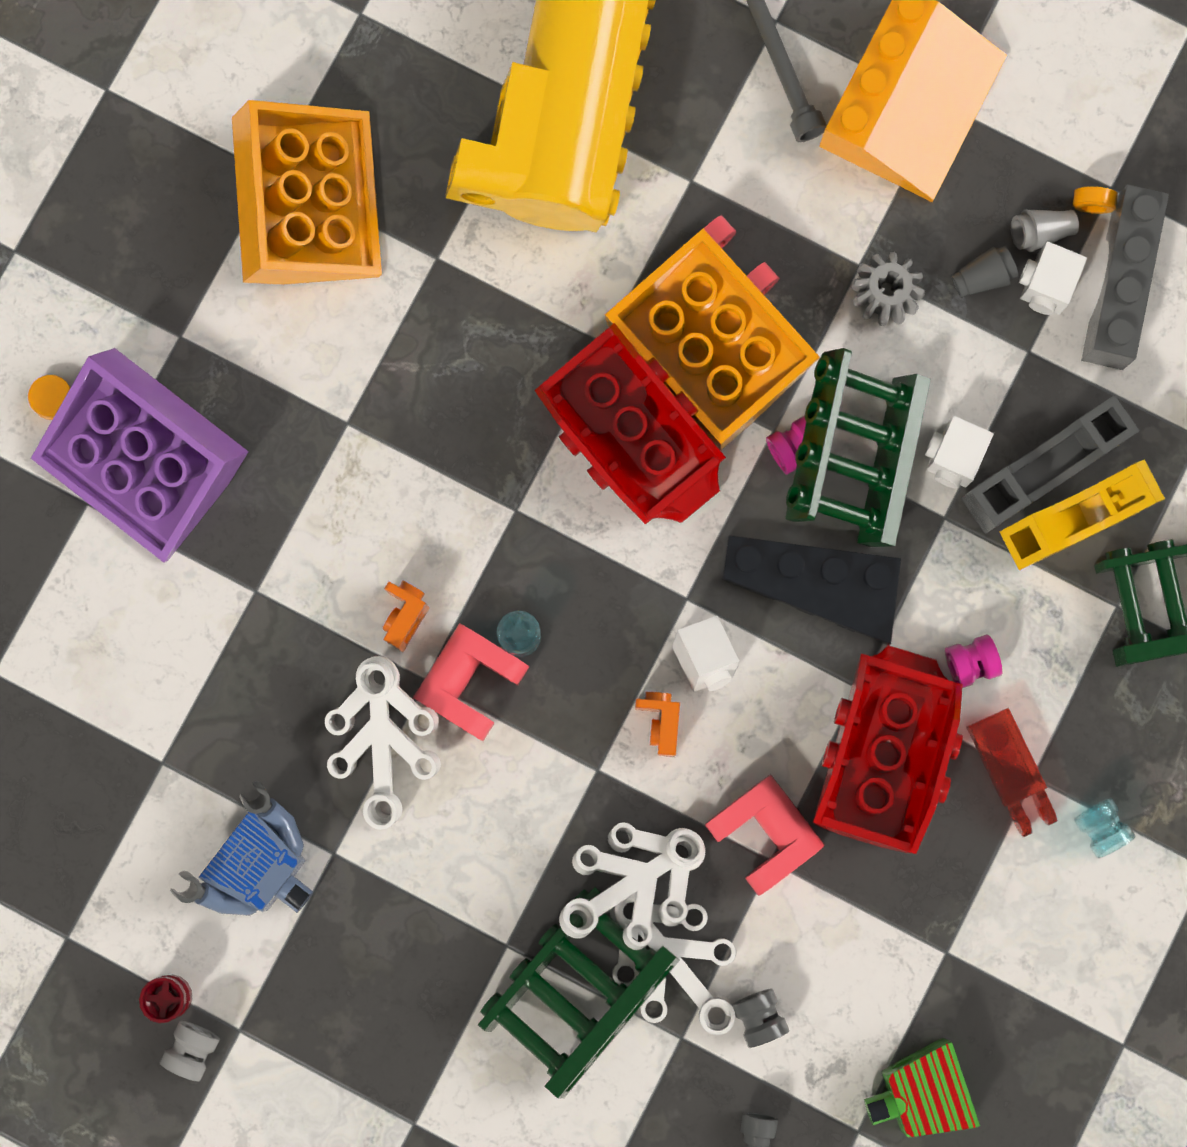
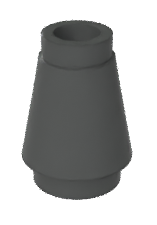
M1005 245L997 249L992 246L959 269L958 272L951 274L953 284L961 298L1011 285L1010 280L1019 276L1012 255Z

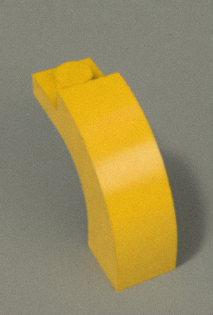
M1144 459L1059 503L1027 516L999 532L1016 566L1021 570L1164 500L1165 497Z

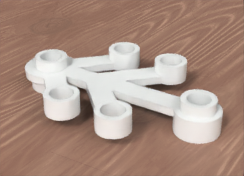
M373 656L364 660L359 665L356 672L357 688L340 707L331 710L326 715L325 726L333 735L345 734L353 728L355 724L354 716L368 702H370V720L343 750L329 757L327 768L333 777L338 779L346 778L356 770L357 760L372 745L374 795L365 802L363 815L371 827L382 830L392 826L402 815L401 801L393 794L391 747L411 766L412 773L418 779H430L439 772L441 767L440 758L436 753L422 751L389 718V703L409 720L411 731L418 736H426L433 732L438 726L439 718L433 709L429 707L421 708L399 687L400 674L396 665L391 660L382 656ZM375 670L381 671L384 674V685H379L375 682ZM336 714L344 717V728H340L335 724L334 717ZM419 714L425 715L429 719L430 725L428 729H424L419 725ZM338 757L346 760L348 764L347 771H342L338 768ZM421 758L430 761L432 765L431 772L422 770L420 767ZM381 801L389 803L392 808L391 815L382 812L380 808Z
M622 822L616 824L608 834L610 847L617 852H626L631 847L660 854L648 863L603 853L592 845H584L579 848L572 860L573 867L578 873L590 875L595 871H600L625 878L590 901L583 898L571 900L562 909L559 916V923L564 933L573 938L587 936L596 927L599 916L636 893L632 920L623 931V940L633 950L644 948L653 937L650 921L657 878L671 870L668 898L659 906L658 916L661 922L667 926H676L681 923L688 913L685 897L689 872L698 868L705 857L703 840L696 832L690 829L678 828L671 831L665 837L636 830L629 823ZM616 832H625L629 837V843H620L616 838ZM677 845H682L688 850V858H682L676 853ZM581 854L591 855L594 860V866H585L580 860ZM667 905H674L678 908V918H672L668 915L666 911ZM570 915H580L584 922L583 927H574L570 923ZM632 928L642 930L644 941L638 942L632 938Z
M636 893L610 909V917L623 929L631 923V919H627L623 914L624 906L627 903L635 902ZM653 904L650 921L653 937L647 945L656 952L664 946L680 959L670 973L700 1009L699 1021L702 1027L713 1035L727 1033L735 1023L733 1007L723 998H713L681 957L712 960L717 965L726 966L735 959V946L725 938H718L713 942L664 937L653 924V922L662 923L658 916L660 905ZM698 904L687 905L688 911L691 909L700 910L702 921L696 926H691L686 922L685 918L679 924H683L685 928L691 931L702 929L708 919L706 910ZM666 907V911L670 917H679V910L677 907ZM632 928V937L638 941L639 934L644 940L642 930ZM724 943L729 946L730 956L726 960L715 958L714 949L717 945ZM620 949L618 963L613 968L612 976L618 985L624 983L626 986H629L639 972L635 969L636 965ZM630 966L634 970V977L630 982H621L618 979L617 972L620 967ZM666 978L640 1008L643 1018L650 1023L661 1022L667 1015V1005L664 1001ZM650 1001L661 1003L662 1012L659 1016L650 1017L646 1014L645 1008ZM714 1007L722 1008L725 1013L723 1021L718 1024H714L708 1019V1013Z

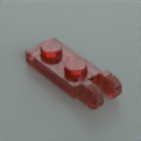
M1009 708L966 726L1004 807H1008L1009 814L1021 836L1026 837L1033 833L1031 822L1020 803L1021 800L1031 795L1038 814L1044 823L1048 826L1058 821L1056 813L1044 790L1047 786Z

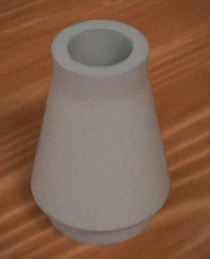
M1025 209L1020 215L1014 216L1011 221V235L1015 246L1020 250L1026 249L1029 252L1042 248L1047 241L1053 243L1067 236L1076 235L1079 229L1078 217L1074 210Z

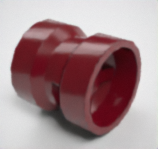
M171 974L155 978L148 982L141 990L139 997L140 1009L150 1021L157 1023L169 1022L182 1016L190 1008L192 990L188 982L177 975Z

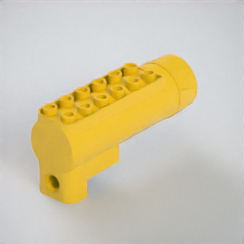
M536 0L524 63L512 62L502 85L491 143L489 145L461 138L457 153L451 164L445 198L503 211L522 222L549 229L564 231L586 230L596 233L601 225L607 226L610 215H615L619 202L620 190L613 188L617 175L623 173L626 164L628 149L621 147L625 133H630L634 121L635 107L629 106L633 91L637 92L641 83L643 66L637 65L641 50L645 51L648 44L651 25L645 24L648 10H653L656 0Z

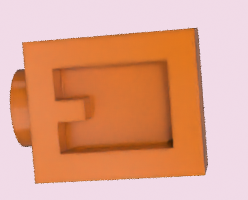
M403 580L399 587L388 581L384 589L388 594L405 604L401 610L395 607L388 616L383 626V630L387 632L383 640L399 651L404 652L430 608L422 601L425 593Z
M645 692V699H636L635 710L661 712V720L652 719L650 745L658 746V756L675 757L680 702H671L672 694Z

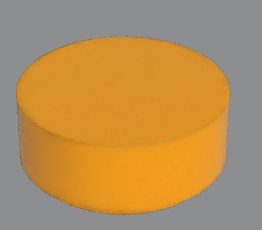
M1080 187L1074 190L1073 207L1078 211L1086 213H1111L1116 209L1118 192L1103 187Z
M42 376L35 380L29 389V404L40 417L53 420L71 386L59 376Z

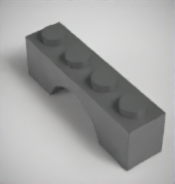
M1127 184L1118 194L1117 206L1111 212L1106 236L1109 244V254L1105 278L1098 302L1089 320L1081 361L1124 370L1136 359L1169 198L1168 193Z
M1114 395L1027 455L1006 466L970 490L961 500L983 532L987 534L1127 441L1140 430Z

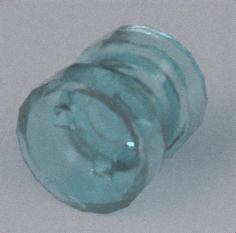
M517 610L509 612L502 617L497 627V638L503 650L515 657L523 658L534 653L540 645L542 635L539 623L533 615Z
M1113 798L1097 803L1074 818L1079 830L1091 837L1090 848L1096 858L1113 853L1136 837L1128 824L1120 822L1118 816L1119 808Z

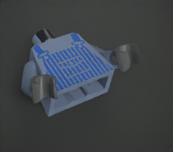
M252 782L260 793L257 799L250 801L245 799L242 794L239 795L248 813L198 877L204 882L200 883L188 871L179 873L183 879L190 881V886L184 892L170 889L171 893L183 903L195 902L221 914L250 916L258 910L261 912L268 911L277 898L298 913L312 896L313 891L294 877L306 861L301 855L304 844L296 821L276 800L270 798L261 782Z

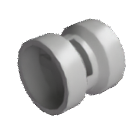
M181 1020L173 1033L175 1041L172 1048L165 1050L159 1063L165 1069L178 1076L199 1082L206 1070L205 1060L208 1054L215 1051L220 1038L203 1027Z

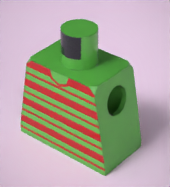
M946 1038L939 1039L882 1070L887 1092L864 1099L865 1107L873 1126L897 1118L901 1132L906 1137L972 1129L980 1126L953 1044Z

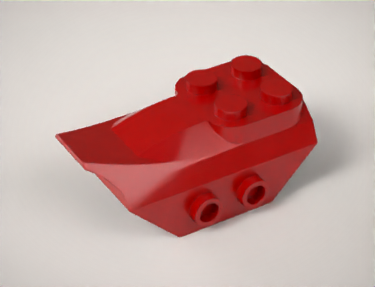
M613 323L534 391L564 431L558 436L575 457L580 452L592 465L587 469V472L602 490L610 486L645 525L655 518L670 519L682 523L720 492L718 482L719 464L726 457L692 417L698 410L682 391L675 396L664 382L670 376L654 357L646 361L617 325Z
M889 645L874 656L861 653L848 699L841 698L836 710L834 724L840 725L836 742L829 740L824 752L822 766L828 768L813 823L836 834L878 847L917 854L938 802L944 803L947 798L951 784V778L945 776L950 759L956 760L963 740V735L957 733L961 715L963 684L948 680L940 670L937 660Z

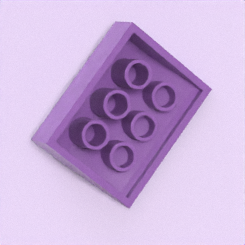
M116 348L88 356L31 459L165 563L229 485L249 451Z

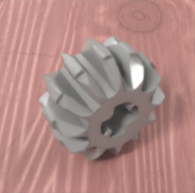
M895 252L889 254L886 263L879 254H875L870 260L871 266L863 263L860 264L857 273L861 278L853 279L851 283V289L859 292L852 301L854 306H868L863 314V318L866 320L870 319L873 313L879 314L878 323L880 326L887 324L889 315H891L895 323L898 325L902 324L905 320V313L914 315L919 309L916 300L922 299L925 295V290L916 286L923 278L922 273L908 272L913 264L912 259H906L902 266L897 264L898 257ZM884 282L893 285L891 291H895L892 296L883 294L885 288L880 289Z

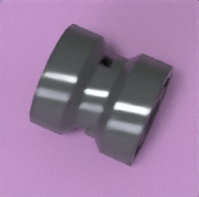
M772 988L749 995L731 1005L735 1011L736 1018L742 1020L745 1026L743 1036L748 1048L771 1042L790 1031L785 1018L777 1013L775 1007L778 1001Z

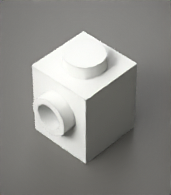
M1047 241L1039 251L1036 260L1028 259L1022 271L1019 283L1025 285L1020 299L1029 302V307L1036 312L1045 315H1052L1053 313L1060 315L1070 303L1088 257Z
M953 416L946 424L942 434L934 433L925 452V455L931 458L926 470L936 474L934 479L945 486L955 489L959 485L967 487L974 480L994 433Z
M718 616L677 630L672 647L693 692L706 687L708 691L718 690L732 681L739 664V659Z

